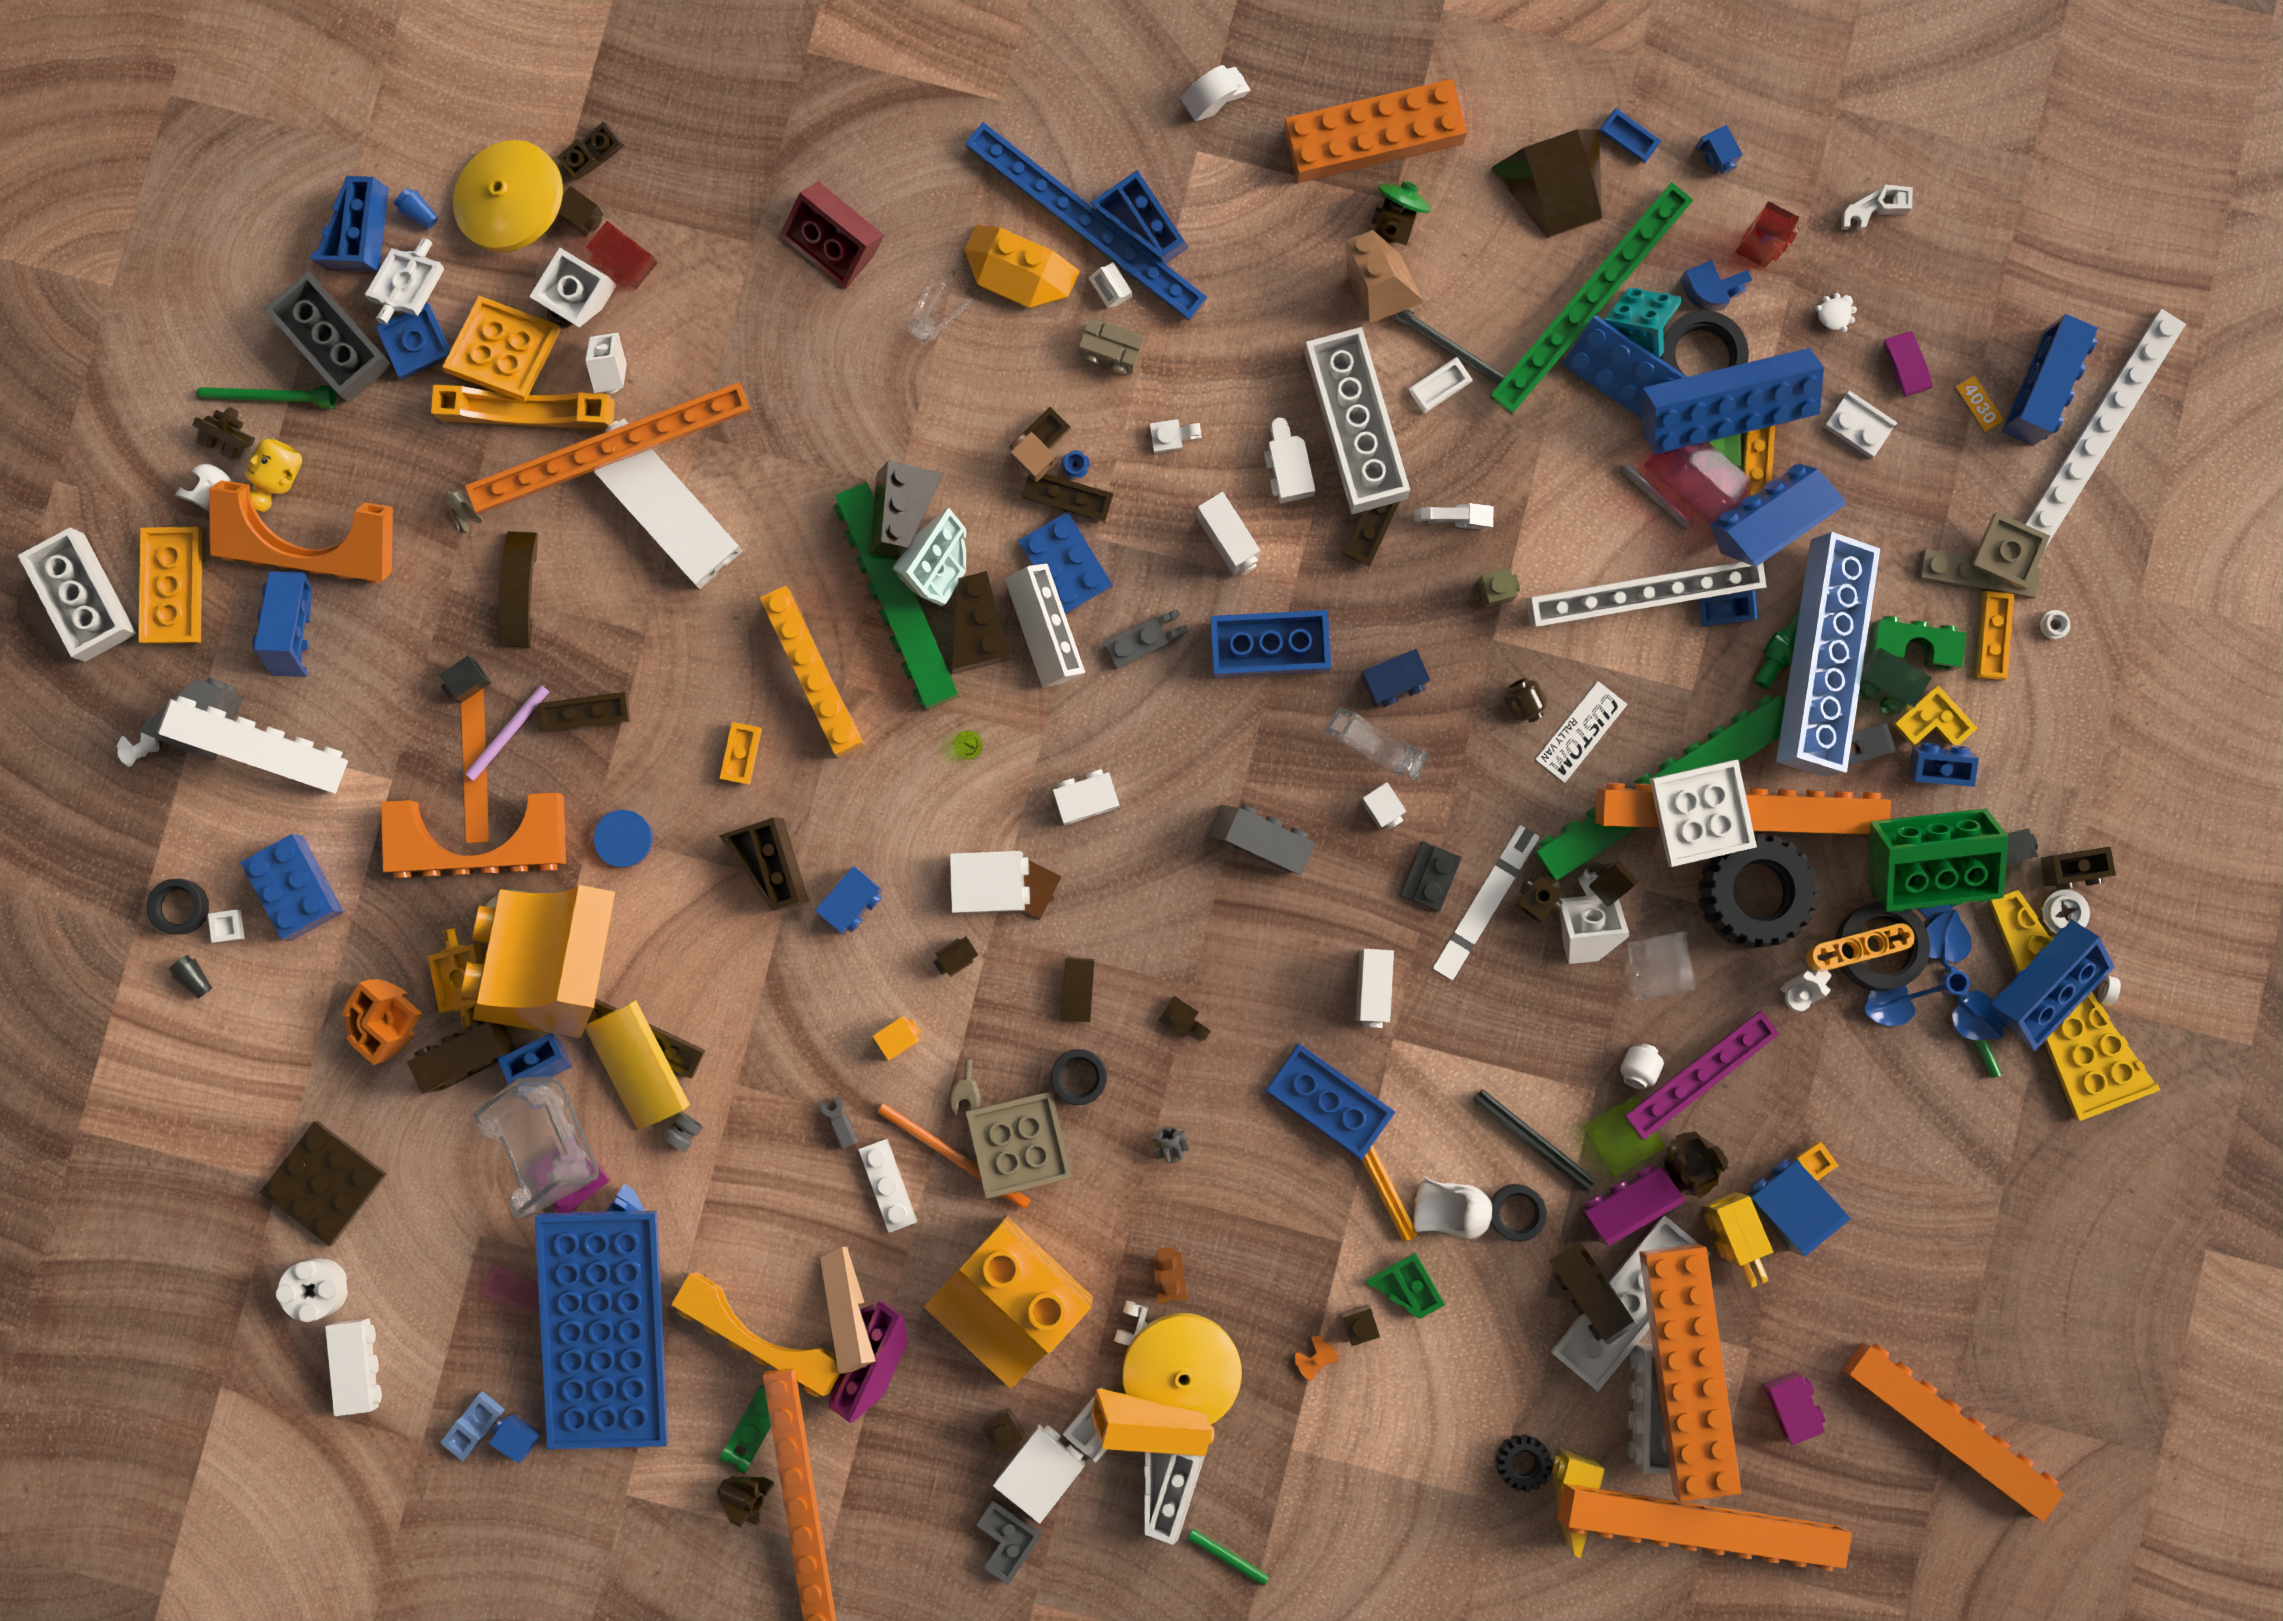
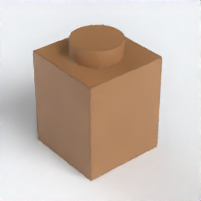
M1032 432L1027 436L1021 435L1011 446L1013 448L1011 451L1012 459L1035 482H1038L1057 463L1056 456Z

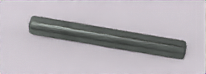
M1482 1089L1478 1091L1473 1098L1474 1103L1581 1189L1588 1191L1592 1188L1596 1181L1594 1177L1488 1092Z

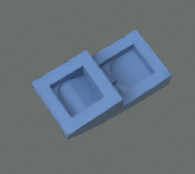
M482 1391L477 1395L462 1417L455 1422L440 1443L460 1460L464 1461L496 1423L505 1409Z

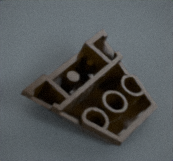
M1576 129L1524 147L1491 168L1506 183L1511 194L1519 199L1526 208L1528 215L1547 238L1602 219L1599 129Z

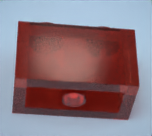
M608 221L605 222L585 247L591 254L589 260L601 270H604L605 267L614 273L612 278L623 287L629 284L637 290L657 265L656 260L648 251Z

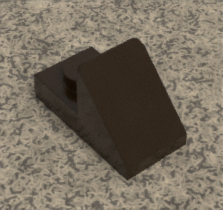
M1618 860L1607 864L1600 871L1601 874L1590 883L1589 888L1606 906H1610L1636 886L1639 881Z

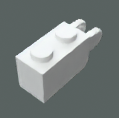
M1278 417L1271 423L1270 433H1272V441L1268 444V451H1264L1267 469L1272 468L1274 479H1270L1273 496H1278L1280 503L1313 497L1315 486L1305 442L1298 436L1291 437L1287 420Z

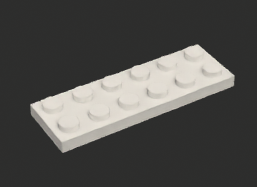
M1665 1215L1660 1216L1608 1280L1638 1326L1607 1345L1603 1339L1600 1341L1595 1339L1587 1327L1592 1323L1584 1314L1575 1320L1550 1352L1598 1392L1650 1329L1639 1251L1698 1243Z

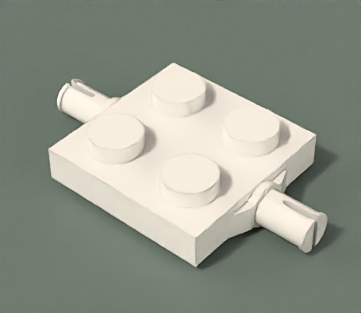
M421 238L415 251L403 252L391 248L365 294L370 302L383 305L376 317L379 323L387 325L395 311H403L416 316L421 312L444 271L440 262L425 257L432 246V242L428 239Z

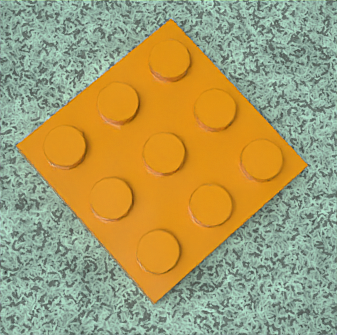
M478 296L442 366L443 370L447 374L526 402L561 331L560 326Z

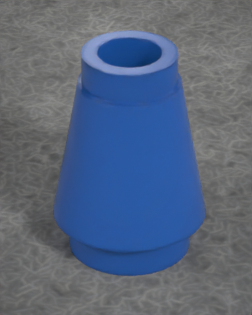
M409 187L404 189L394 202L399 213L425 227L427 230L431 229L439 219V216L435 214L417 190L413 191Z

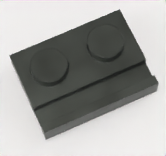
M1422 841L1400 896L1436 911H1441L1462 857Z

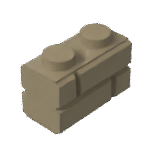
M1090 317L1079 345V355L1083 356L1082 360L1088 364L1098 366L1100 362L1109 365V369L1114 373L1126 375V372L1133 374L1144 345V336Z

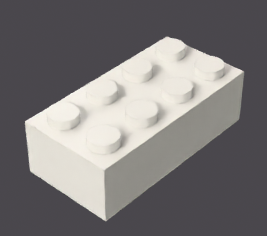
M69 527L18 555L71 657L86 662L137 634L83 533Z

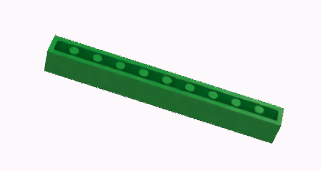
M1771 694L1767 695L1755 703L1758 707L1751 713L1744 710L1731 718L1734 724L1726 729L1722 725L1707 734L1709 740L1701 745L1698 741L1683 749L1685 753L1683 757L1675 760L1672 756L1658 765L1661 771L1653 776L1647 772L1634 781L1635 784H1650V779L1727 761L1738 760L1739 763L1780 737L1786 702L1782 694L1774 698ZM1596 806L1585 812L1588 818L1580 823L1574 819L1561 828L1563 834L1554 839L1552 835H1549L1538 842L1536 845L1539 849L1533 852V855L1546 875L1557 881L1639 827L1603 826L1595 823Z

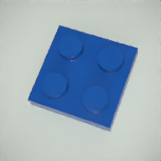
M428 302L425 303L418 316L405 312L389 319L387 325L379 324L375 326L401 380L445 361L451 351L434 310Z

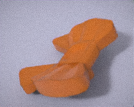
M1321 1336L1311 1337L1317 1352L1314 1356L1309 1358L1299 1352L1295 1354V1364L1298 1365L1301 1374L1309 1381H1312L1315 1378L1316 1372L1326 1366V1364L1336 1363L1339 1360L1334 1348L1330 1344L1324 1343L1325 1338Z

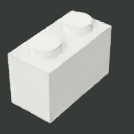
M619 333L589 338L586 365L594 393L603 392L611 394L619 389H623L627 364Z
M1097 770L1086 774V780L1075 783L1073 778L1057 783L1058 788L1054 789L1053 792L1064 825L1120 808L1109 772L1103 774L1102 770Z

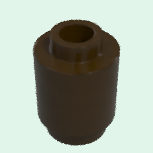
M967 936L962 939L956 938L936 951L937 958L933 962L942 975L947 973L952 977L974 962L973 959L979 955Z

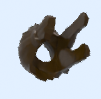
M1696 1131L1679 1134L1676 1136V1139L1670 1142L1671 1145L1666 1149L1667 1155L1663 1157L1665 1168L1670 1173L1671 1179L1680 1193L1684 1192L1686 1195L1702 1198L1703 1195H1707L1713 1187L1718 1185L1721 1172L1728 1169L1729 1162L1727 1156L1724 1155V1151L1719 1146L1710 1143ZM1695 1152L1703 1158L1704 1168L1699 1175L1690 1176L1685 1173L1684 1165L1688 1164L1685 1156L1688 1153Z

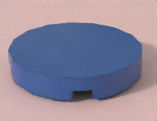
M621 809L612 811L601 818L595 827L593 841L595 850L602 860L611 866L627 868L636 866L649 854L652 848L653 834L651 826L645 818L634 811Z

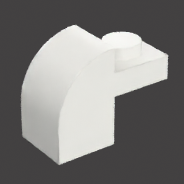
M1221 65L1195 81L1180 99L1193 119L1199 121L1214 116L1226 102L1245 97L1249 93L1250 88L1236 67L1226 69L1224 65Z

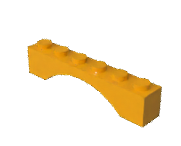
M433 385L431 414L443 422L606 430L614 420L615 402L608 394L583 392L562 395H529L526 402L499 392L464 386Z
M785 585L760 597L834 754L840 758L865 746L822 660L790 589Z
M698 1272L689 1273L671 1304L679 1309L677 1314L689 1321L695 1319L704 1324L702 1329L713 1336L720 1334L729 1339L727 1344L741 1352L745 1349L754 1354L752 1359L766 1367L770 1364L778 1370L795 1369L797 1381L804 1385L803 1390L812 1396L819 1397V1395L825 1396L829 1394L841 1374L838 1372L836 1355L823 1347L790 1349L774 1345L758 1337L736 1317L726 1300L722 1287Z

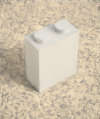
M1221 492L1200 505L1197 510V520L1233 576L1239 572L1243 576L1255 569L1261 550L1225 494Z
M1023 852L950 854L952 913L1025 911V904H1030L1029 887H1024V875H1029L1028 857L1023 858Z
M1359 950L1355 1020L1362 1021V1027L1383 1028V1022H1390L1394 950Z
M1040 1424L1009 1461L993 1484L998 1491L1039 1524L1085 1467V1461L1082 1459L1084 1454L1072 1444L1067 1447L1058 1440L1061 1436L1048 1425L1043 1428Z

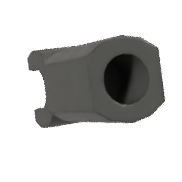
M836 1096L834 1098L837 1108L834 1111L829 1110L825 1102L820 1103V1108L826 1116L830 1117L831 1122H829V1125L841 1150L859 1141L848 1115H844L842 1112L844 1108L842 1098Z

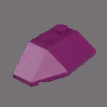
M877 1301L860 1309L876 1361L853 1372L841 1373L830 1392L829 1408L849 1423L857 1420L884 1396L908 1344L903 1315L883 1301Z

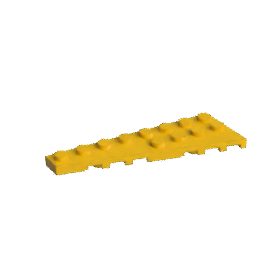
M2014 890L2004 894V898L1992 899L1988 903L2015 971L2018 974L2035 959L2041 949H2044L2053 940V937L2049 936L2037 919L2038 916L2020 891ZM2092 992L2044 1041L2076 1121H2082L2160 1091L2159 1085L2154 1083L2144 1069L2145 1066L2142 1061L2138 1060L2128 1046L2129 1043L2116 1030L2109 1020V1015Z

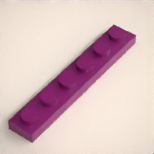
M1757 1011L1623 1115V1117L1639 1139L1645 1140L1779 1035L1778 1031L1763 1011Z

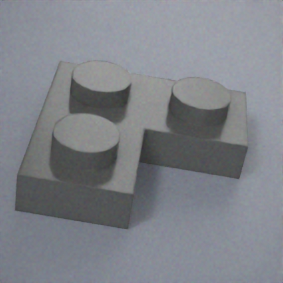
M993 1499L976 1526L1000 1542L984 1565V1569L1009 1585L1042 1536V1532Z

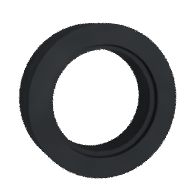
M1700 310L1688 313L1674 322L1663 336L1664 353L1660 359L1682 374L1684 373L1676 361V346L1682 336L1696 330L1712 332L1723 340L1729 352L1728 367L1748 363L1749 349L1744 333L1732 319L1715 311Z
M1876 901L1855 909L1847 915L1837 930L1835 940L1856 935L1860 927L1866 921L1873 918H1884L1896 924H1906L1912 929L1915 937L1913 945L1909 948L1905 964L1893 974L1875 973L1864 966L1862 962L1840 967L1852 982L1868 990L1888 991L1909 984L1922 973L1929 959L1930 939L1924 923L1911 909H1905L1902 912H1886L1880 901ZM1844 943L1842 945L1843 955L1848 959L1853 957V948L1849 944Z

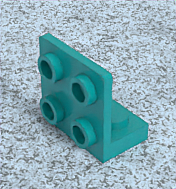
M1628 288L1604 321L1660 358L1664 353L1663 327L1680 306L1681 297L1668 293L1645 291L1640 288Z

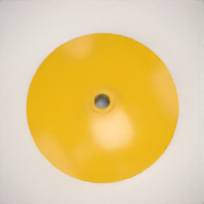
M507 140L488 146L468 162L457 180L453 194V212L457 225L465 236L483 249L493 252H510L524 248L540 238L556 218L563 195L561 174L555 162L541 148L532 143L521 140Z
M1189 1313L1166 1315L1152 1321L1141 1329L1131 1341L1124 1356L1122 1379L1126 1395L1206 1413L1210 1425L1218 1421L1230 1409L1238 1395L1242 1377L1240 1358L1230 1336L1215 1322ZM1181 1375H1187L1186 1379L1180 1380L1179 1377Z

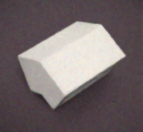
M1113 262L1106 267H1101L1089 277L1107 308L1116 307L1132 297V291Z

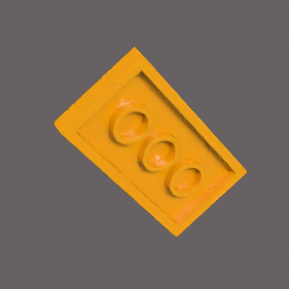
M140 528L139 643H201L202 528Z

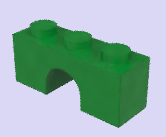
M1882 616V619L1873 622L1871 625L1867 657L1897 662L1904 658L1908 642L1913 641L1919 643L1925 650V667L1954 671L1963 665L1967 633L1959 632L1957 627L1951 625H1940L1939 628L1928 627L1929 623L1925 621L1914 620L1909 624L1900 622L1898 617Z

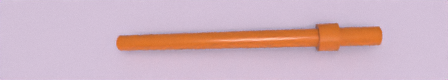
M883 1103L878 1114L981 1180L978 1166L975 1162ZM1021 1192L1000 1196L1003 1199L1007 1197L1024 1209L1027 1208L1032 1200Z

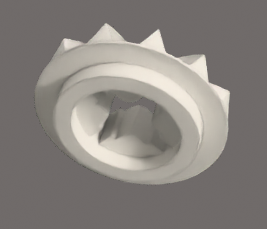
M2073 890L2055 891L2046 898L2045 904L2041 908L2043 911L2042 921L2049 927V931L2056 934L2071 920L2086 927L2090 918V909L2087 901L2081 894ZM2062 905L2064 908H2075L2068 915L2069 920L2067 921L2065 917L2059 918L2055 916L2062 911Z

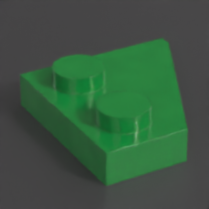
M1416 1251L1366 1278L1368 1285L1380 1290L1390 1300L1398 1305H1402L1418 1319L1427 1316L1446 1304Z

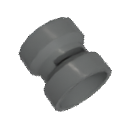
M679 1112L674 1117L672 1127L667 1128L662 1137L677 1149L687 1152L691 1146V1139L700 1133L703 1126L689 1115Z

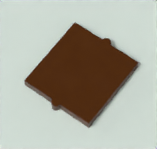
M1028 860L1029 875H1024V887H1029L1030 904H1025L1024 912L1041 919L1049 901L1054 900L1052 895L1062 876Z

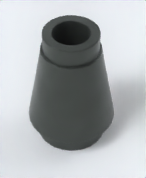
M188 954L168 969L173 974L171 977L198 999L213 988L195 958L192 959Z

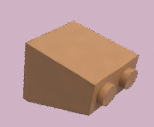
M1371 230L1346 240L1348 280L1369 323L1423 303V299L1401 254L1376 232Z

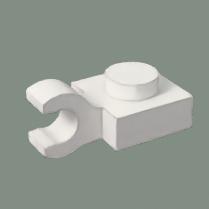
M1179 419L1150 423L1154 454L1183 450L1182 441L1202 438L1200 423L1189 424L1184 427L1179 426Z

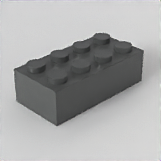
M308 271L264 308V311L331 387L349 403L393 366L322 284Z

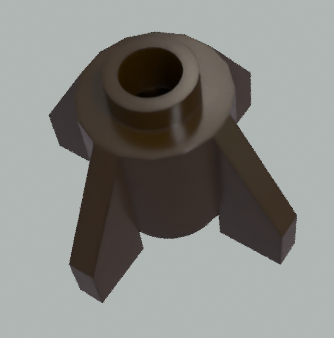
M731 1476L728 1479H724L718 1488L717 1495L729 1522L738 1527H741L745 1521L757 1526L760 1522L758 1511L763 1504L764 1495L766 1496L774 1487V1481L766 1477Z

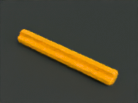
M1372 1145L1362 1161L1401 1239L1404 1242L1410 1241L1417 1236V1232Z

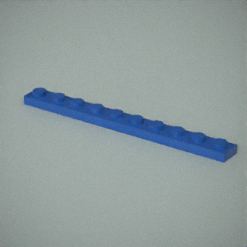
M982 122L965 143L967 149L1186 320L1190 321L1207 300L1205 294L986 123Z

